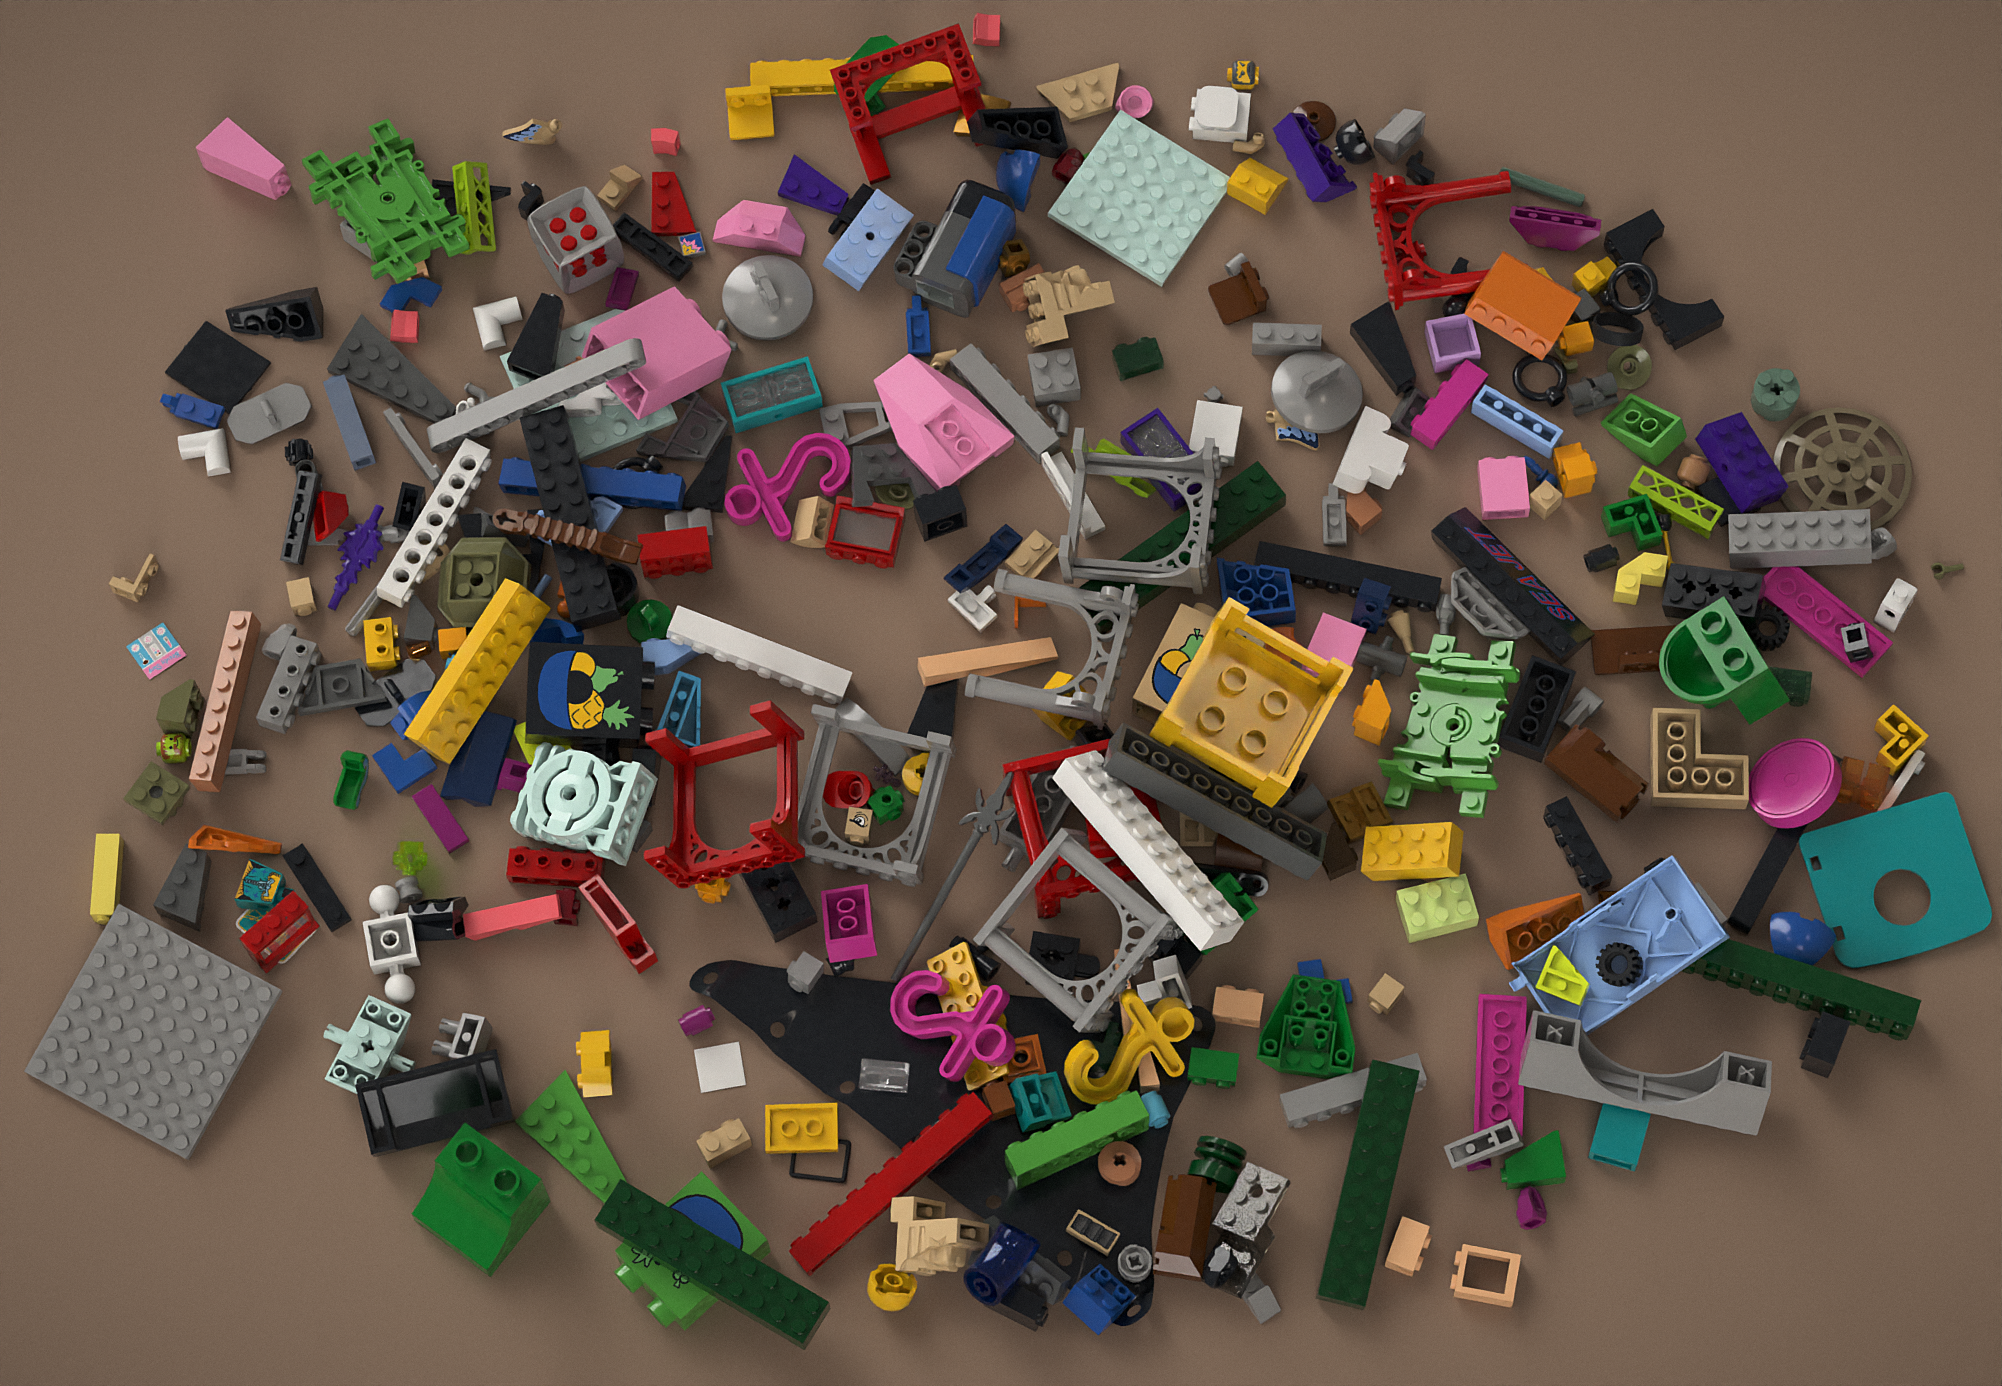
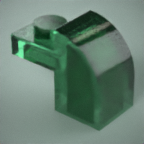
M1109 1022L1103 1043L1084 1038V1040H1089L1094 1044L1099 1054L1097 1062L1090 1067L1089 1071L1103 1072L1109 1070L1118 1050V1047L1115 1046H1119L1122 1033L1118 1032V1023Z

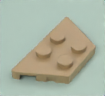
M1119 63L1036 86L1037 93L1040 96L1043 95L1052 107H1058L1062 116L1069 122L1111 111L1114 103Z

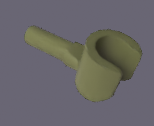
M1558 346L1555 347L1554 351L1561 359L1567 374L1578 372L1576 359L1568 360Z
M1938 562L1931 566V570H1942L1941 573L1934 574V578L1940 580L1944 577L1945 573L1964 569L1963 564L1944 566Z

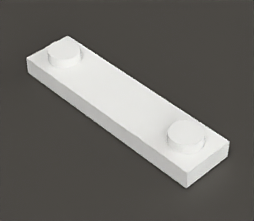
M1919 749L1915 751L1877 811L1893 807L1913 774L1919 775L1925 765V762L1922 761L1925 755L1924 752Z

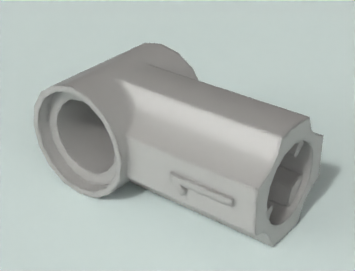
M1584 687L1574 698L1573 704L1558 719V723L1569 733L1576 724L1581 726L1588 717H1593L1602 707L1604 701L1590 689Z

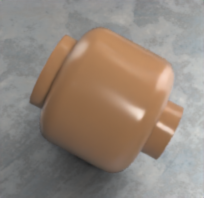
M1694 454L1683 458L1676 475L1682 481L1681 486L1694 490L1695 487L1705 483L1711 469L1707 464L1708 460Z

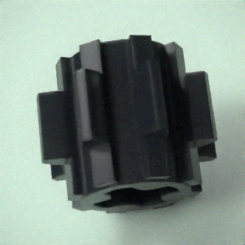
M299 438L288 441V446H285L286 461H289L290 466L296 467V464L301 460L313 459V449L308 440Z

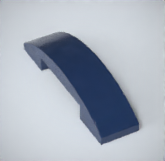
M1005 524L963 565L959 563L944 576V580L960 594L971 589L992 573L1023 540V537Z

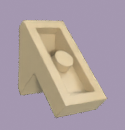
M626 165L609 171L610 180L597 195L599 201L614 211L619 208L643 179L640 174Z

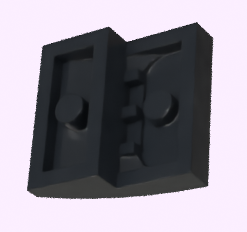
M1719 477L1698 486V491L1703 498L1724 509L1717 521L1720 527L1729 523L1728 515L1742 514ZM1761 507L1743 514H1754L1760 511Z

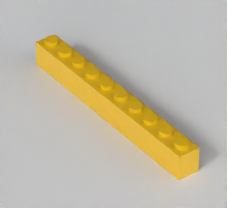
M851 57L841 60H834L832 58L813 61L811 59H803L801 61L780 60L778 62L761 60L756 63H750V86L770 84L771 96L836 94L830 69L846 64ZM926 61L896 72L878 92L946 90L954 87L950 70L946 65L939 62Z

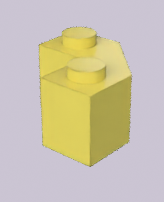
M1644 552L1620 568L1616 578L1613 602L1636 605L1640 584L1662 587L1668 556Z

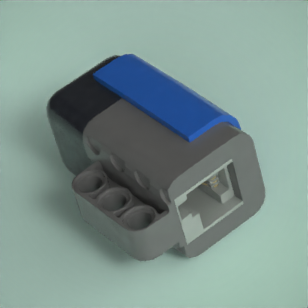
M967 179L962 181L952 196L939 225L923 220L913 226L893 266L895 281L899 285L913 290L916 296L921 295L922 302L963 318L969 317L973 307L979 306L998 270L999 256L1002 255L1003 245L1006 241L1013 240L1016 234L1015 205L1012 197L1007 193ZM922 233H927V234H928L927 236H924V237L919 236V235L922 234ZM911 252H918L916 255H910ZM903 270H908V271H909V272L906 273V274H901V273H900V272L903 271Z

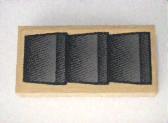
M1079 1209L1066 1228L1067 1233L1107 1256L1120 1237L1119 1232Z

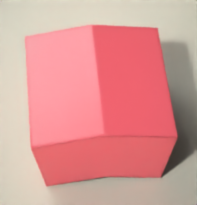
M977 13L973 19L972 44L1000 46V15Z
M667 128L651 129V142L654 154L666 153L677 156L681 145L679 132Z
M393 311L390 341L418 343L420 320L418 311Z

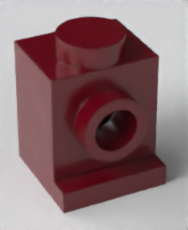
M572 888L556 890V894L559 895L562 918L553 920L554 924L578 926L579 922L575 914H579L580 900H577V890Z

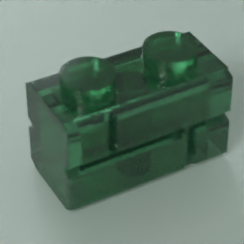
M1142 337L1136 343L1130 345L1122 343L1112 350V361L1120 381L1164 368V360L1155 337L1150 339L1149 337Z
M1770 667L1789 697L1790 701L1788 702L1791 706L1801 707L1803 704H1808L1812 672Z

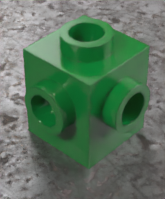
M891 785L886 788H878L867 801V807L869 810H873V816L879 825L889 820L894 821L898 819L902 812H904L903 802L905 800L900 791H894Z

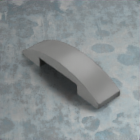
M846 698L835 708L841 718L882 727L849 698ZM854 734L879 758V762L895 777L903 770L905 763L911 759L898 744Z

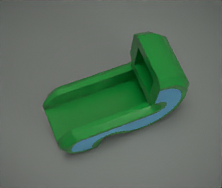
M346 750L340 757L343 769L334 793L333 803L337 807L355 810L360 804V794L367 781L369 759L366 754Z

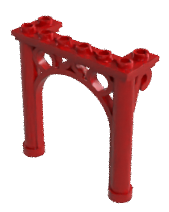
M1502 171L1497 175L1423 186L1406 185L1405 178L1399 175L1390 176L1383 182L1382 175H1378L1377 172L1373 173V182L1369 183L1371 209H1376V214H1373L1374 226L1379 227L1380 232H1377L1378 246H1383V251H1380L1382 265L1386 264L1387 267L1384 270L1385 283H1388L1389 302L1394 303V309L1399 310V307L1403 306V302L1475 292L1490 269L1460 274H1447L1430 268L1419 258L1413 247V227L1420 215L1434 205L1511 193L1509 172ZM1411 205H1418L1414 210L1409 207ZM1397 212H1403L1409 218L1405 223L1398 224L1393 220V215ZM1391 229L1395 232H1402L1401 236L1396 240H1392ZM1395 252L1401 253L1406 257L1398 265ZM1407 266H1413L1417 268L1403 272V269Z

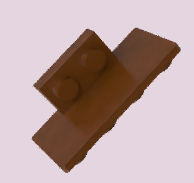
M1677 625L1591 630L1595 634L1591 638L1594 674L1659 672L1661 648L1669 633Z

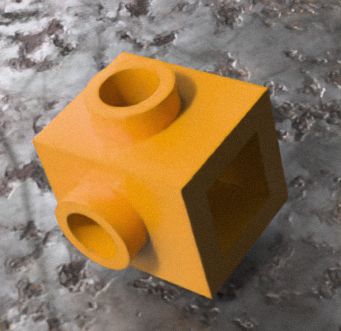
M719 878L709 883L695 884V889H697L699 898L702 901L714 904L715 901L722 903L723 897L729 894L731 883L728 882L729 878Z

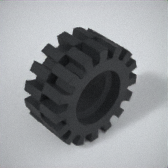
M1765 605L1764 609L1761 608L1757 629L1746 627L1757 647H1763L1762 651H1766L1767 648H1770V651H1773L1775 647L1780 648L1782 643H1785L1789 633L1790 622L1787 623V615L1783 616L1784 612L1782 610L1777 612V607L1773 606V609H1769V605ZM1763 621H1770L1775 624L1777 631L1771 636H1766L1760 632L1759 624Z
M1614 942L1612 945H1606V949L1600 950L1602 954L1596 958V960H1599L1596 968L1599 969L1597 973L1604 982L1617 987L1630 986L1629 983L1634 984L1636 982V977H1640L1641 973H1639V970H1643V965H1640V962L1643 960L1642 957L1638 956L1640 953L1634 947ZM1622 955L1627 960V969L1621 974H1616L1612 970L1611 963L1616 956Z

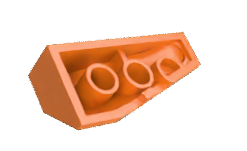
M1580 893L1507 910L1487 918L1489 940L1507 970L1515 968L1511 964L1512 962L1523 959L1550 941L1559 932L1566 930L1569 924L1584 915L1582 896Z

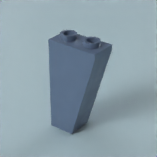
M345 375L331 376L328 380L323 381L354 471L375 464L376 461Z

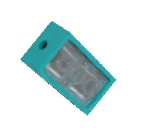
M808 356L721 382L722 394L735 433L823 407L822 396Z

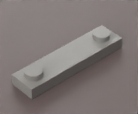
M391 407L385 410L383 413L386 422L431 485L436 489L441 480L440 477L443 475L437 464L432 465L407 431L404 426L406 422L399 412L395 414Z

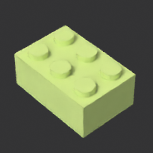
M1466 873L1459 875V877H1449L1397 890L1395 900L1408 943L1478 925L1479 915Z

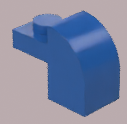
M432 690L423 691L411 696L397 708L400 712L390 724L402 740H409L403 734Z

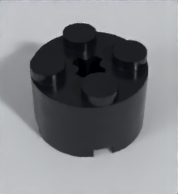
M615 562L610 563L611 565H608L622 617L627 615L630 609L637 604L639 600V587L633 571L628 566Z

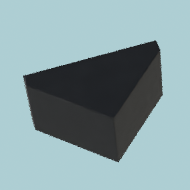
M402 482L392 527L408 531L412 529L426 505L425 487Z
M1104 723L1102 730L1098 729L1096 725L1077 729L1075 740L1077 746L1111 739L1114 733Z

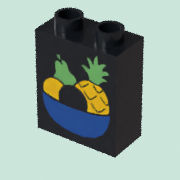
M530 642L525 744L547 742L551 745L590 746L607 743L616 748L633 749L637 747L640 735L652 732L653 708L641 707L642 689L654 690L655 662L643 661V647Z

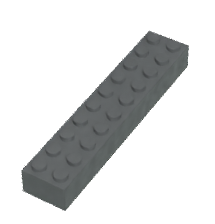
M1124 722L1109 740L1102 770L1111 776L1121 779L1131 787L1145 792L1150 797L1169 805L1172 809L1180 811L1192 820L1204 824L1214 832L1228 837L1233 842L1239 843L1250 849L1253 853L1263 856L1275 865H1279L1307 881L1322 864L1327 838L1326 832L1276 805L1272 808L1253 798L1251 791Z

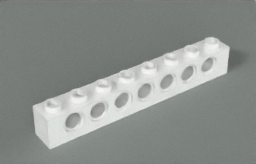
M465 438L377 586L378 597L401 608L405 602H410L411 596L415 592L413 588L416 583L420 584L426 574L425 568L428 564L431 565L436 558L437 552L435 551L439 545H444L448 537V529L450 526L454 527L456 525L460 509L466 508L470 500V492L472 489L476 490L481 481L480 475L483 471L487 472L492 463L490 449ZM467 465H471L474 467V469L465 470L464 467ZM461 484L464 487L461 489H455L453 485ZM445 502H449L452 504V506L446 508L443 507L442 504ZM433 521H439L442 524L439 526H433L430 523ZM424 539L430 541L427 545H422L419 542ZM412 558L419 560L416 564L409 563L408 561ZM400 577H406L408 581L401 583L398 582L397 579Z

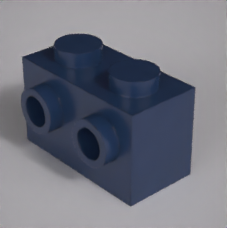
M1364 578L1358 591L1350 623L1367 629L1366 632L1376 635L1379 627L1385 626L1388 614L1384 612L1389 610L1393 597L1389 596L1391 586Z

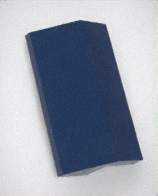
M488 711L483 712L450 763L440 797L445 800L462 799L475 807L492 805L499 776L517 723L516 719Z

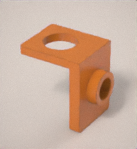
M1015 596V628H1018L1019 607H1046V603Z

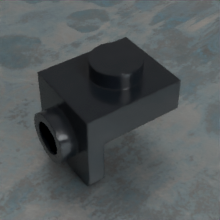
M1419 150L1416 155H1411L1406 163V176L1412 179L1416 185L1434 184L1435 173L1421 165L1424 152Z

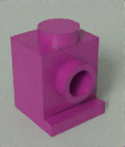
M505 758L497 789L502 790L504 788L520 793L527 780L528 769L532 765Z

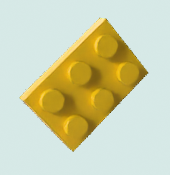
M838 1103L765 1105L766 1154L838 1152Z

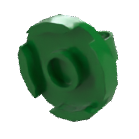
M654 599L642 600L635 604L628 613L626 619L628 631L631 637L640 644L641 642H647L651 638L666 640L667 630L673 618L668 606L661 601Z

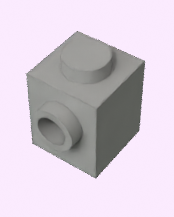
M803 951L798 960H793L787 969L788 983H790L794 990L809 994L824 972V963Z

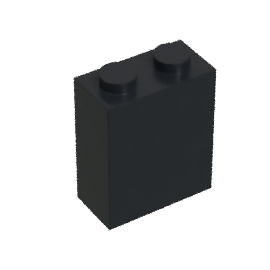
M993 1273L982 1294L984 1306L1035 1332L1039 1326L1043 1327L1049 1316L1046 1299Z

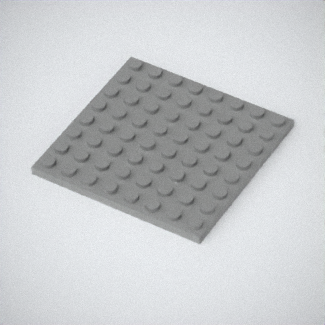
M118 904L24 1072L189 1160L283 991Z

